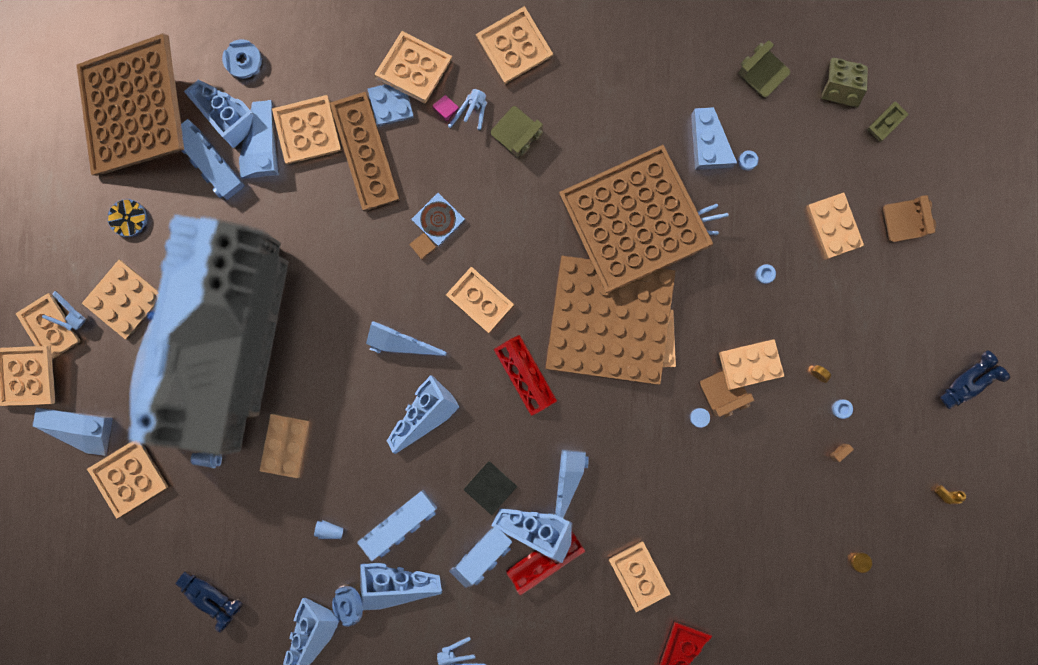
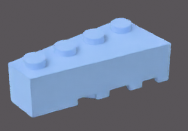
M189 119L181 124L184 150L182 152L191 158L189 161L196 169L199 168L201 170V176L207 183H212L214 186L213 191L219 198L230 199L244 188L245 185L201 130Z
M422 490L357 543L371 561L378 556L382 558L390 551L389 547L395 543L397 546L405 539L404 535L407 532L413 533L416 531L423 519L426 521L431 519L436 514L434 511L437 507L425 491Z

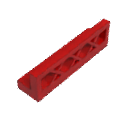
M520 335L494 349L531 416L557 402ZM506 347L509 352V358L505 357L501 349ZM513 365L517 366L519 370L518 374L514 373L512 369ZM522 382L527 384L528 391L523 389ZM532 399L536 400V402L539 405V408H534V406L531 403Z
M571 530V546L562 563L536 550L506 570V573L514 583L519 595H522L584 553L585 550Z

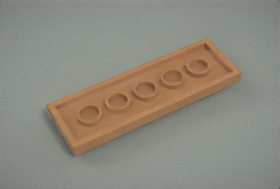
M362 92L330 102L362 210L367 211L399 201L400 199L367 93Z

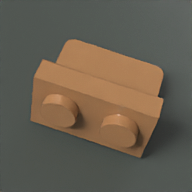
M928 195L920 196L910 201L888 204L883 207L888 236L891 242L925 237L936 233V221L932 218V202L929 200Z
M724 371L716 373L700 382V386L715 417L722 416L723 419L731 416L733 410L737 408L740 410L746 409L751 406L750 402L754 401L752 394L747 393L744 386L728 390Z

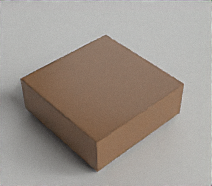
M425 233L409 244L421 260L436 249Z
M842 444L830 454V457L835 462H841L854 449L849 444Z

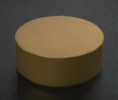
M816 365L811 371L814 377L824 383H827L831 378L830 372L822 366Z
M859 552L853 555L851 565L854 570L865 573L871 569L872 559L869 555Z

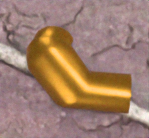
M943 485L935 489V492L947 504H960L966 500V494L963 491L948 492Z

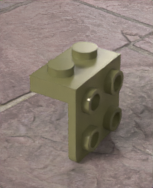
M770 40L765 44L761 42L754 49L755 54L751 58L747 56L740 64L742 68L738 72L764 98L768 97L790 74V70L770 51L774 46Z
M832 58L829 66V80L823 90L822 99L859 107L867 92L868 67L861 63Z
M513 106L491 130V135L518 158L529 150L533 140H538L542 135L543 124L539 120L534 122L518 107Z

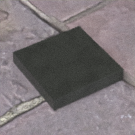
M488 461L463 490L490 515H493L518 486Z

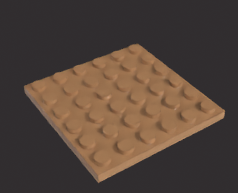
M160 34L76 64L91 175L99 176L184 150L169 35Z
M664 145L559 192L606 294L713 246V242Z
M561 256L546 369L660 385L676 270L661 269L606 294L590 259Z

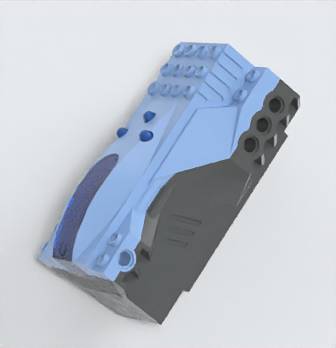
M174 215V219L171 220L169 225L170 239L167 240L165 245L167 255L161 265L163 273L155 311H150L147 315L151 322L144 335L132 374L130 389V417L132 424L129 430V439L138 443L182 448L215 455L240 452L247 416L259 415L288 261L278 256L281 242L265 231L242 224L201 217V219Z

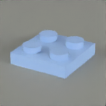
M387 84L368 88L377 127L414 118L407 94Z

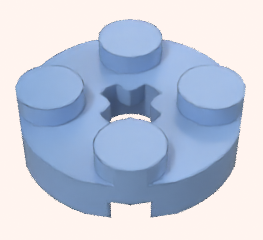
M243 39L235 40L224 50L222 55L223 65L233 77L245 79L259 73L262 63L261 53L251 42ZM241 55L247 58L244 63L237 61L241 58Z

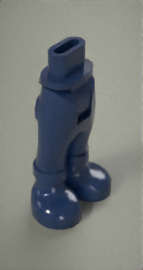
M987 350L982 354L980 363H976L972 368L960 375L951 384L949 389L945 390L946 393L940 399L948 409H951L955 405L959 406L961 403L973 399L995 380L1007 382L1010 379V375L1002 366L996 365L999 362L997 357ZM993 367L987 374H984L980 379L973 383V380L976 379L979 375L983 374L985 370Z
M184 572L175 583L195 607L210 615L211 618L216 619L215 630L219 633L228 626L233 616L238 613L242 606L239 600L230 601L226 595H223L211 584L197 578L195 575L190 576ZM209 599L217 603L221 608L223 607L226 610V613H224L223 611H221L219 607H216L213 603H211Z

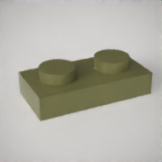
M895 101L867 130L881 142L909 114Z

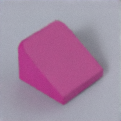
M446 95L432 106L433 110L446 122L459 109Z

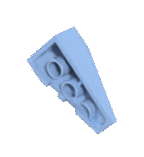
M199 79L184 91L232 148L236 147L248 136L254 114L243 101L235 99Z
M271 100L252 102L250 111L254 115L248 136L243 140L239 156L241 179L279 175Z
M374 321L371 323L366 344L370 345V350L377 353H380L382 350L393 353L447 355V352L401 334Z
M432 375L417 389L415 393L417 397L412 405L408 404L405 409L407 410L403 420L398 421L387 439L394 454L447 421L459 408L453 395Z
M36 407L33 427L85 453L107 456L113 418Z
M500 508L491 525L493 527L497 526L507 535L561 563L571 546L572 523L555 514H541L538 512H523Z
M302 598L294 617L296 622L295 631L291 632L289 638L292 640L290 651L286 652L283 665H310L330 641L339 623L331 610L307 598Z

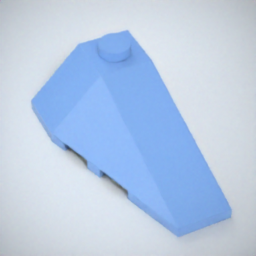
M562 450L555 511V515L561 518L564 517L584 473V468H588L589 457L585 456V452Z
M382 563L360 564V589L363 610L384 609L442 594L439 575L420 571L413 573L404 571V568L401 567L397 569L386 567V564Z

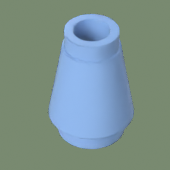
M204 452L191 455L192 465L216 468L222 462V455Z
M324 520L322 522L317 521L314 537H318V539H341L343 528Z

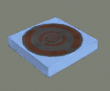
M439 193L411 219L438 247L465 221Z

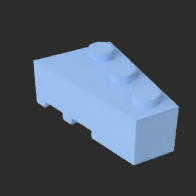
M714 107L695 108L691 114L695 170L733 168L737 161Z
M494 526L449 572L465 588L473 584L478 585L484 578L482 574L487 569L491 571L497 565L495 560L500 555L504 557L510 551L509 545L512 541L497 526Z

